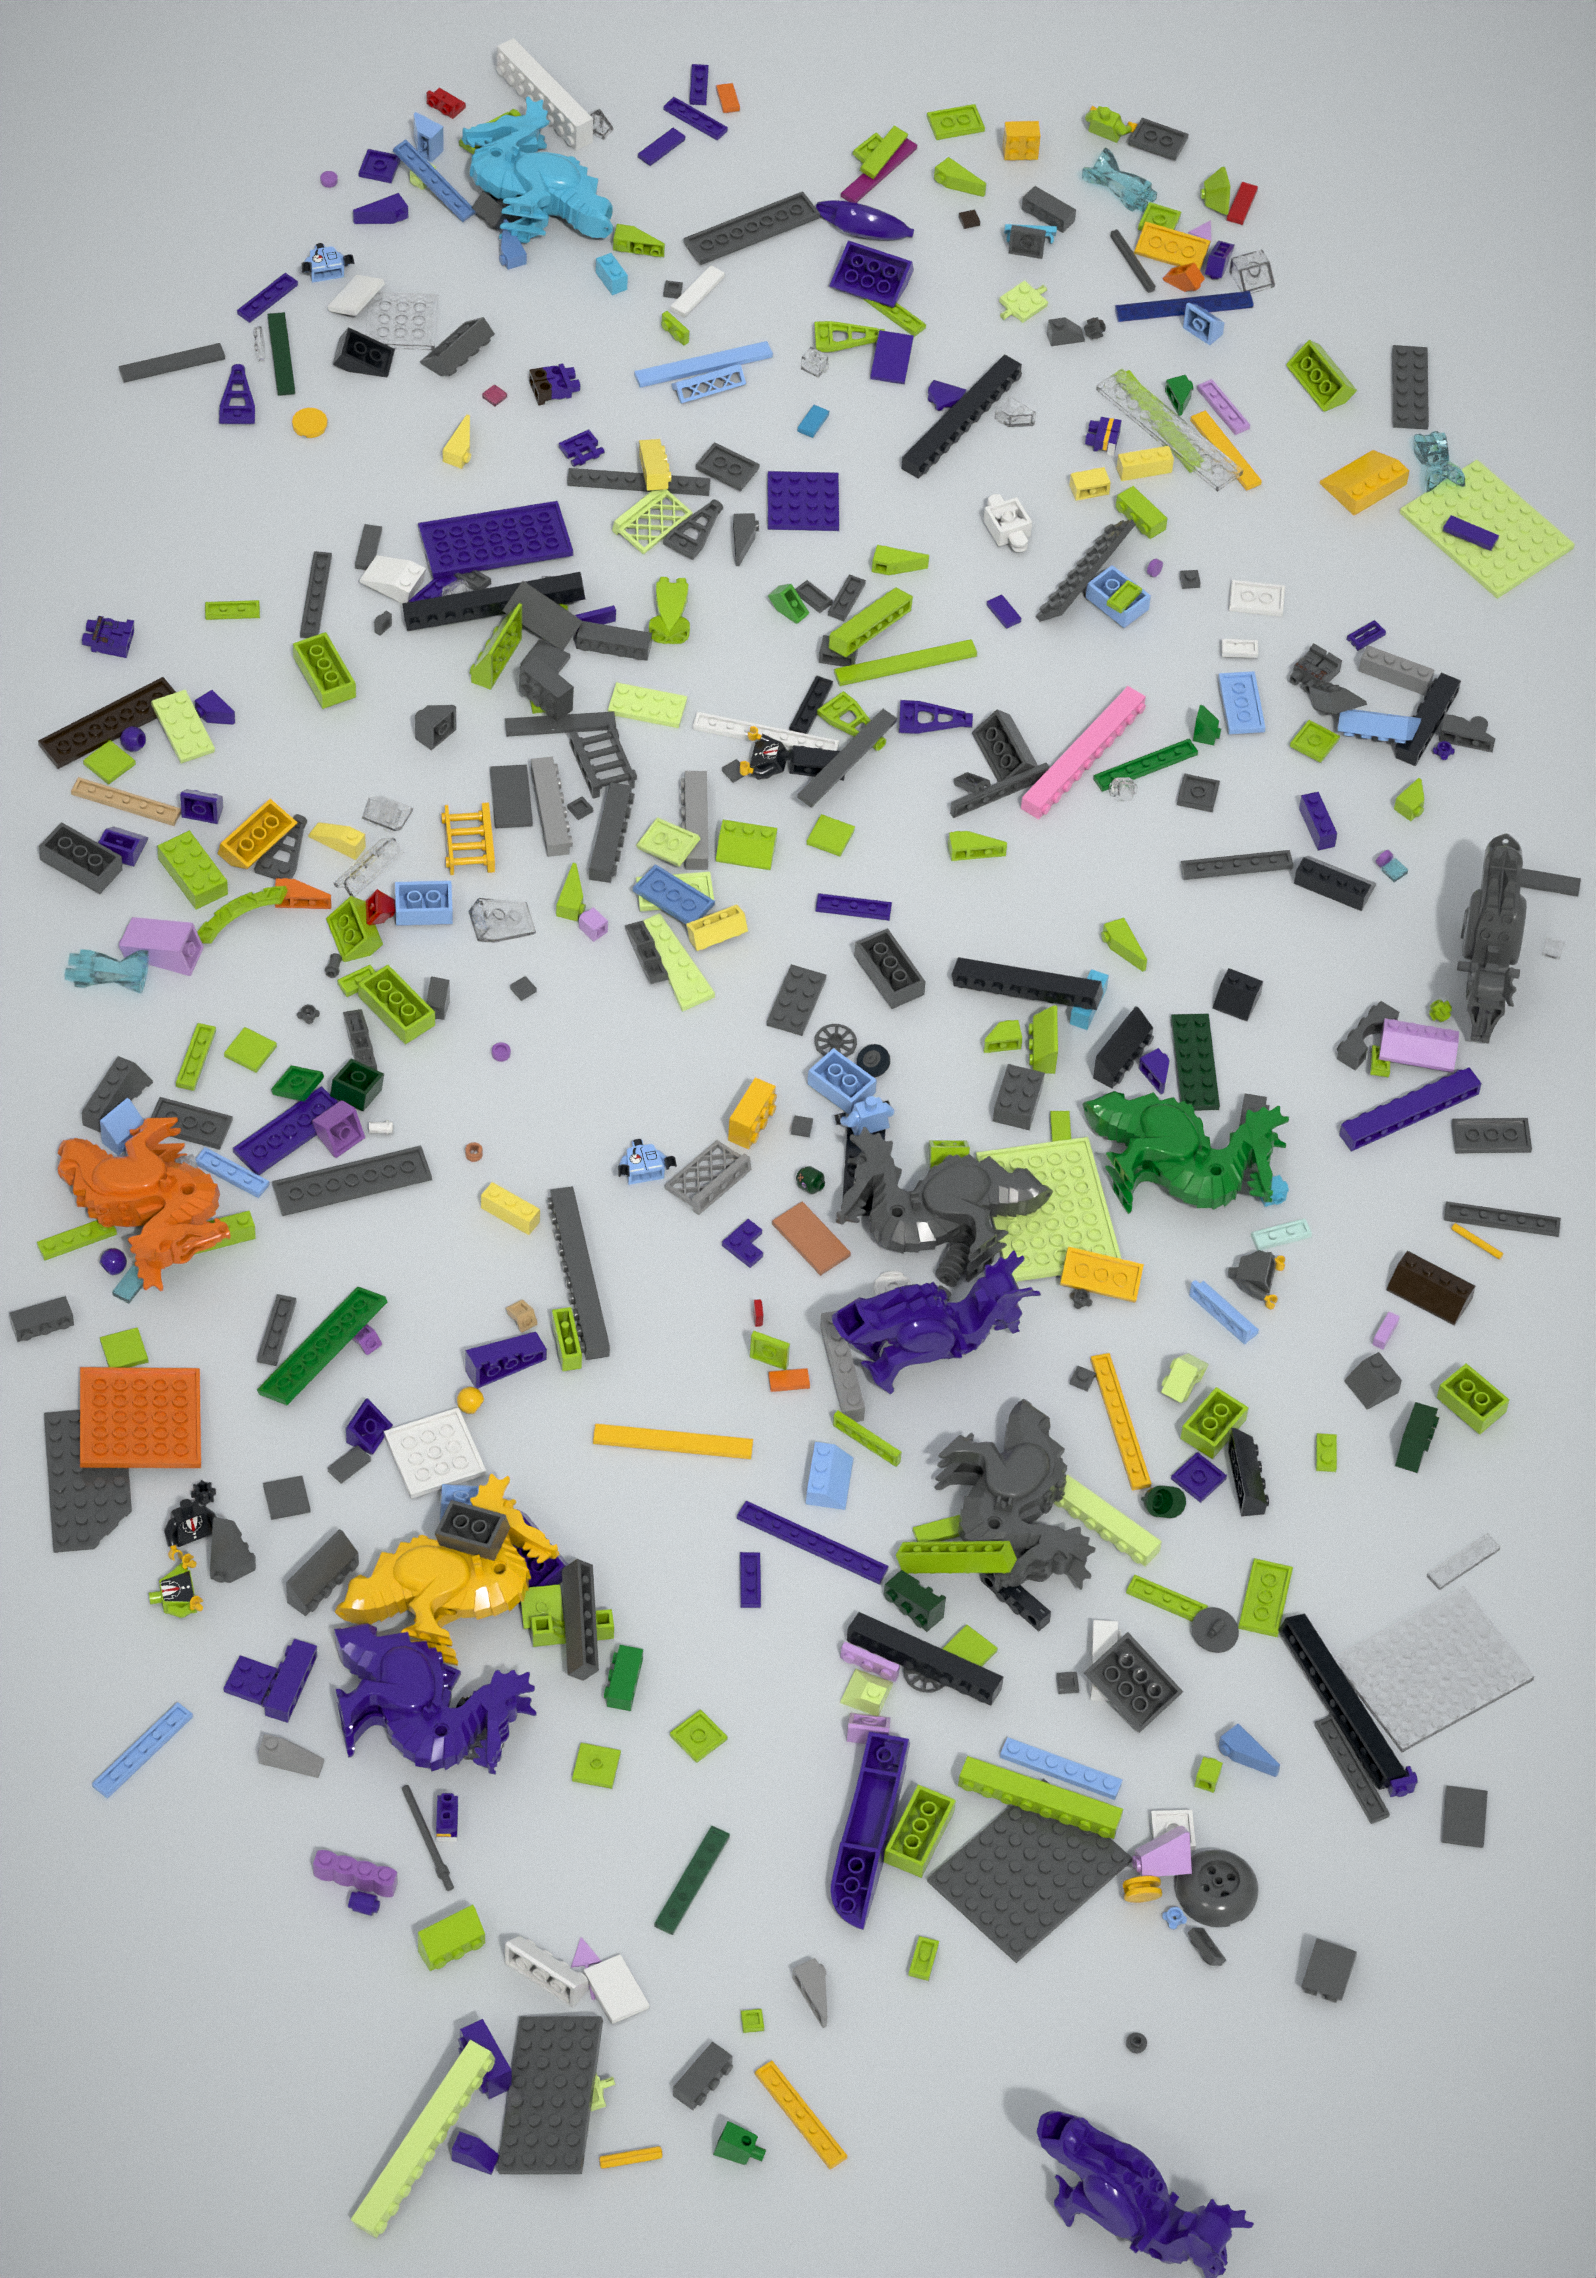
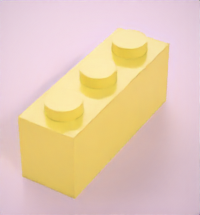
M1169 446L1118 454L1116 469L1121 481L1172 473L1174 458Z
M737 904L686 924L690 943L697 951L748 932L745 913Z
M493 1182L481 1194V1209L527 1235H530L540 1223L539 1208Z

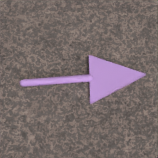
M1211 220L1188 233L1211 241Z
M581 1937L571 1968L585 1966L586 1969L591 1964L602 1962ZM589 1986L591 1999L595 2000V1994Z

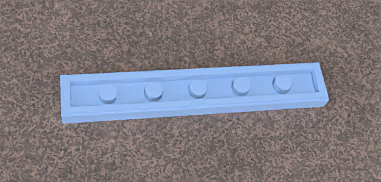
M177 1702L92 1783V1787L108 1799L193 1718V1714Z

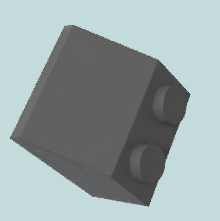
M482 191L472 207L477 212L476 215L483 220H487V224L493 229H501L500 225L504 219L512 223L522 218L521 216L501 213L503 208L511 204L503 203L504 199H498L485 191Z
M427 705L415 715V739L431 751L456 731L455 705Z
M1378 1352L1363 1360L1344 1382L1368 1410L1398 1394L1402 1380Z

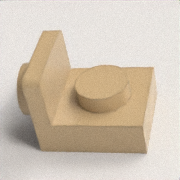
M520 1300L506 1308L507 1314L517 1322L520 1332H524L538 1324L534 1309L524 1300Z

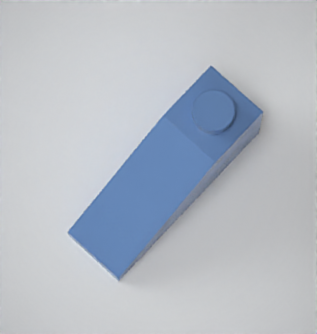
M504 219L503 223H509L507 219ZM503 229L501 255L499 256L501 265H505L507 270L526 265L527 253L517 236H512L511 232H507V229Z
M1239 1724L1220 1737L1218 1747L1224 1756H1228L1234 1762L1274 1777L1278 1775L1280 1764Z

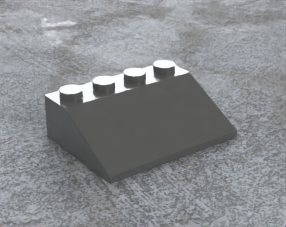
M1129 1632L1084 1672L1087 1678L1138 1733L1183 1693L1182 1689Z

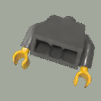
M1258 1250L1250 1255L1242 1256L1239 1267H1229L1228 1276L1230 1279H1237L1242 1290L1261 1301L1265 1300V1306L1268 1309H1274V1303L1277 1302L1278 1298L1273 1294L1268 1296L1267 1293H1270L1275 1269L1278 1271L1284 1270L1285 1257L1280 1255L1275 1258L1272 1252Z

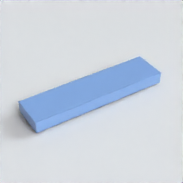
M206 1147L194 1160L195 1165L257 1198H260L270 1185L269 1181Z

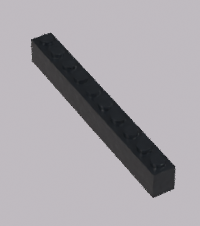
M1004 354L902 457L901 469L918 479L923 474H926L929 468L936 464L944 453L949 451L953 443H957L964 432H968L974 422H978L981 415L989 411L991 405L995 401L997 402L1005 391L1007 392L1011 385L1021 378L1022 364Z
M581 572L525 581L557 604L586 599ZM521 582L402 603L407 631L506 614L502 610Z
M1306 1614L1287 1617L1278 1629L1378 1789L1389 1788L1390 1780L1404 1778L1406 1771Z

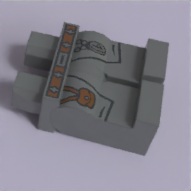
M1313 643L1307 654L1294 665L1289 681L1294 685H1298L1300 682L1303 683L1304 691L1310 694L1309 687L1314 686L1315 682L1325 681L1329 683L1340 672L1342 660L1330 652L1327 654L1325 649Z

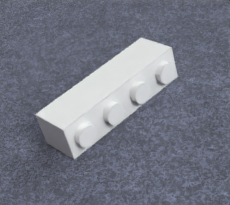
M1093 1621L1091 1665L1121 1639V1629H1118V1621ZM1091 1682L1090 1700L1110 1702Z

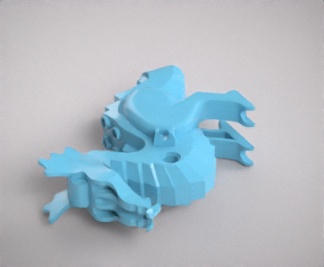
M527 96L526 115L517 117L504 115L496 122L478 124L476 127H471V129L463 128L462 141L465 145H470L472 148L475 145L482 146L476 149L472 155L470 176L473 177L475 184L496 198L504 199L503 203L511 204L503 208L501 213L523 217L512 223H502L500 225L501 229H507V232H511L512 236H517L520 242L528 243L533 237L546 235V231L543 228L548 226V215L562 217V219L566 218L567 222L571 223L574 229H578L583 235L585 234L592 238H606L612 233L613 225L610 219L613 213V206L607 198L597 195L598 178L587 176L588 168L581 166L580 161L576 160L573 156L567 157L556 153L537 152L538 149L547 148V144L544 142L545 136L540 134L539 129L546 127L550 122L546 119L548 110H543L542 99L533 102Z

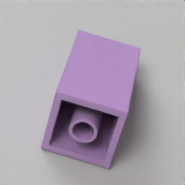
M132 917L129 925L126 927L123 938L119 942V948L124 958L191 976L204 949L193 923Z

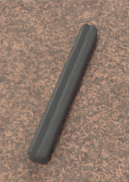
M1112 230L1110 237L1148 293L1154 292L1155 284L1119 230Z

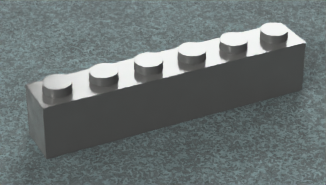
M610 782L589 868V880L611 883L612 877L617 874L618 865H616V862H619L621 857L619 848H623L625 839L622 835L627 832L628 822H626V819H630L631 808L629 806L634 803L635 798L631 785Z
M576 1559L562 1569L568 1676L584 1681L599 1671L593 1564Z

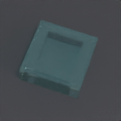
M1395 858L1382 867V872L1393 882H1396L1408 874V869Z

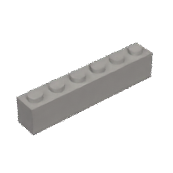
M553 756L531 759V774L547 857L569 855L573 842L572 836H568V832H570L569 821H565L567 810L566 807L562 806L564 795L563 792L559 791L561 789V779L557 778V774H559L558 764H554Z
M685 771L684 778H681V789H684V793H681V804H685V807H681V818H685V822H682L681 828L699 835L701 839L684 862H686V870H708L707 771Z
M836 1311L821 1313L820 1328L841 1411L855 1422L864 1421L865 1406L849 1343L840 1336L833 1325L832 1315Z

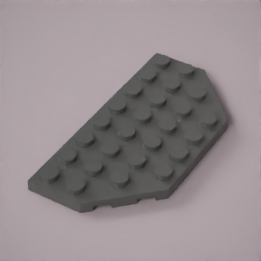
M80 1410L44 1413L53 1551L58 1553L95 1549L100 1544V1541L106 1535L108 1536L125 1516L127 1517L132 1512L129 1468H80Z

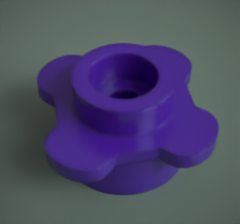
M1442 741L1437 747L1433 748V753L1438 754L1442 760H1447L1448 756L1455 753V749L1452 748L1449 742Z

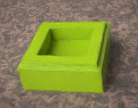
M762 2009L741 2011L743 2033L764 2031Z

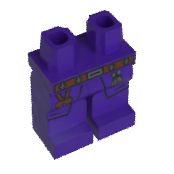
M98 616L97 620L88 619L86 631L93 632V634L83 633L82 645L90 646L91 652L97 653L98 651L103 654L127 658L134 635V620L127 619L126 622H121L111 618H104V616Z

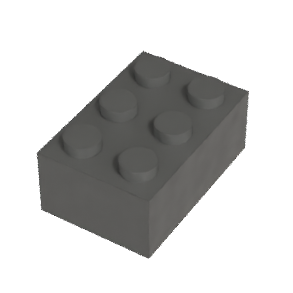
M534 656L520 666L519 691L523 696L528 697L535 706L540 707L549 717L556 721H559L573 710L574 686L537 656Z
M1008 1064L994 1107L993 1122L1030 1131L1043 1088L1045 1073Z
M451 1500L435 1531V1536L442 1547L471 1555L479 1554L482 1558L495 1561L509 1532L510 1525L504 1514Z

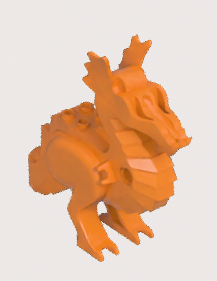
M177 1117L147 1118L137 1129H130V1134L133 1137L125 1143L128 1156L114 1157L112 1154L108 1155L104 1149L101 1150L97 1144L93 1145L87 1139L74 1138L63 1140L58 1148V1154L61 1156L58 1164V1174L69 1186L74 1185L73 1193L77 1195V1207H87L89 1218L98 1219L99 1224L107 1228L112 1226L136 1227L145 1225L140 1235L128 1238V1242L132 1245L130 1251L136 1254L135 1259L137 1261L135 1266L139 1268L137 1276L138 1279L144 1280V1290L155 1286L159 1291H163L161 1269H165V1267H169L173 1263H187L196 1252L212 1248L224 1238L229 1240L231 1238L229 1227L225 1222H221L218 1218L214 1219L215 1223L207 1222L208 1219L216 1215L215 1211L219 1207L218 1200L220 1197L218 1184L213 1182L210 1173L205 1174L198 1167L194 1168L185 1162L182 1164L175 1163L187 1158V1153L177 1154L184 1149L185 1143L158 1144L165 1138L176 1136L181 1132V1128H171L178 1122Z

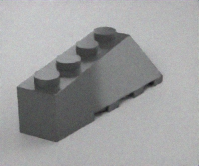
M118 1056L83 1109V1126L101 1132L100 1120L126 1098L132 1101L135 1097L137 1098L141 1095L142 1090L149 1087L153 1080L135 1062Z

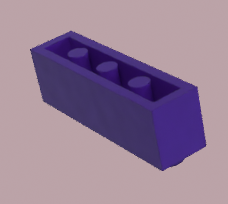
M294 1639L292 1645L287 1646L285 1651L286 1658L284 1662H280L277 1670L278 1676L271 1682V1692L263 1700L262 1707H265V1716L286 1723L289 1722L318 1656L316 1645Z

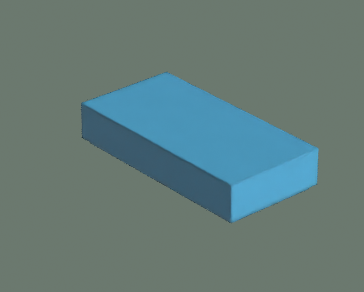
M813 405L798 426L797 431L813 438L828 418L829 411Z

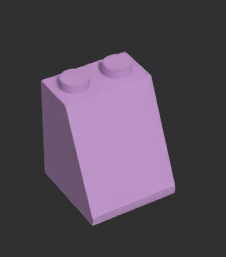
M1178 1826L1135 1849V1856H1132L1133 1868H1136V1872L1141 1876L1192 1874L1190 1832L1184 1826Z

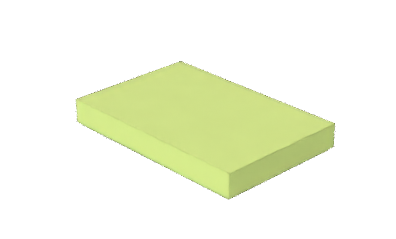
M657 817L636 846L641 851L680 867L701 838L695 833Z

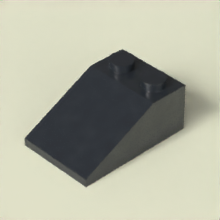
M348 327L339 338L333 365L347 372L387 378L395 349Z

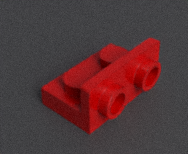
M440 87L435 92L430 90L426 92L427 104L452 119L466 108L465 102Z

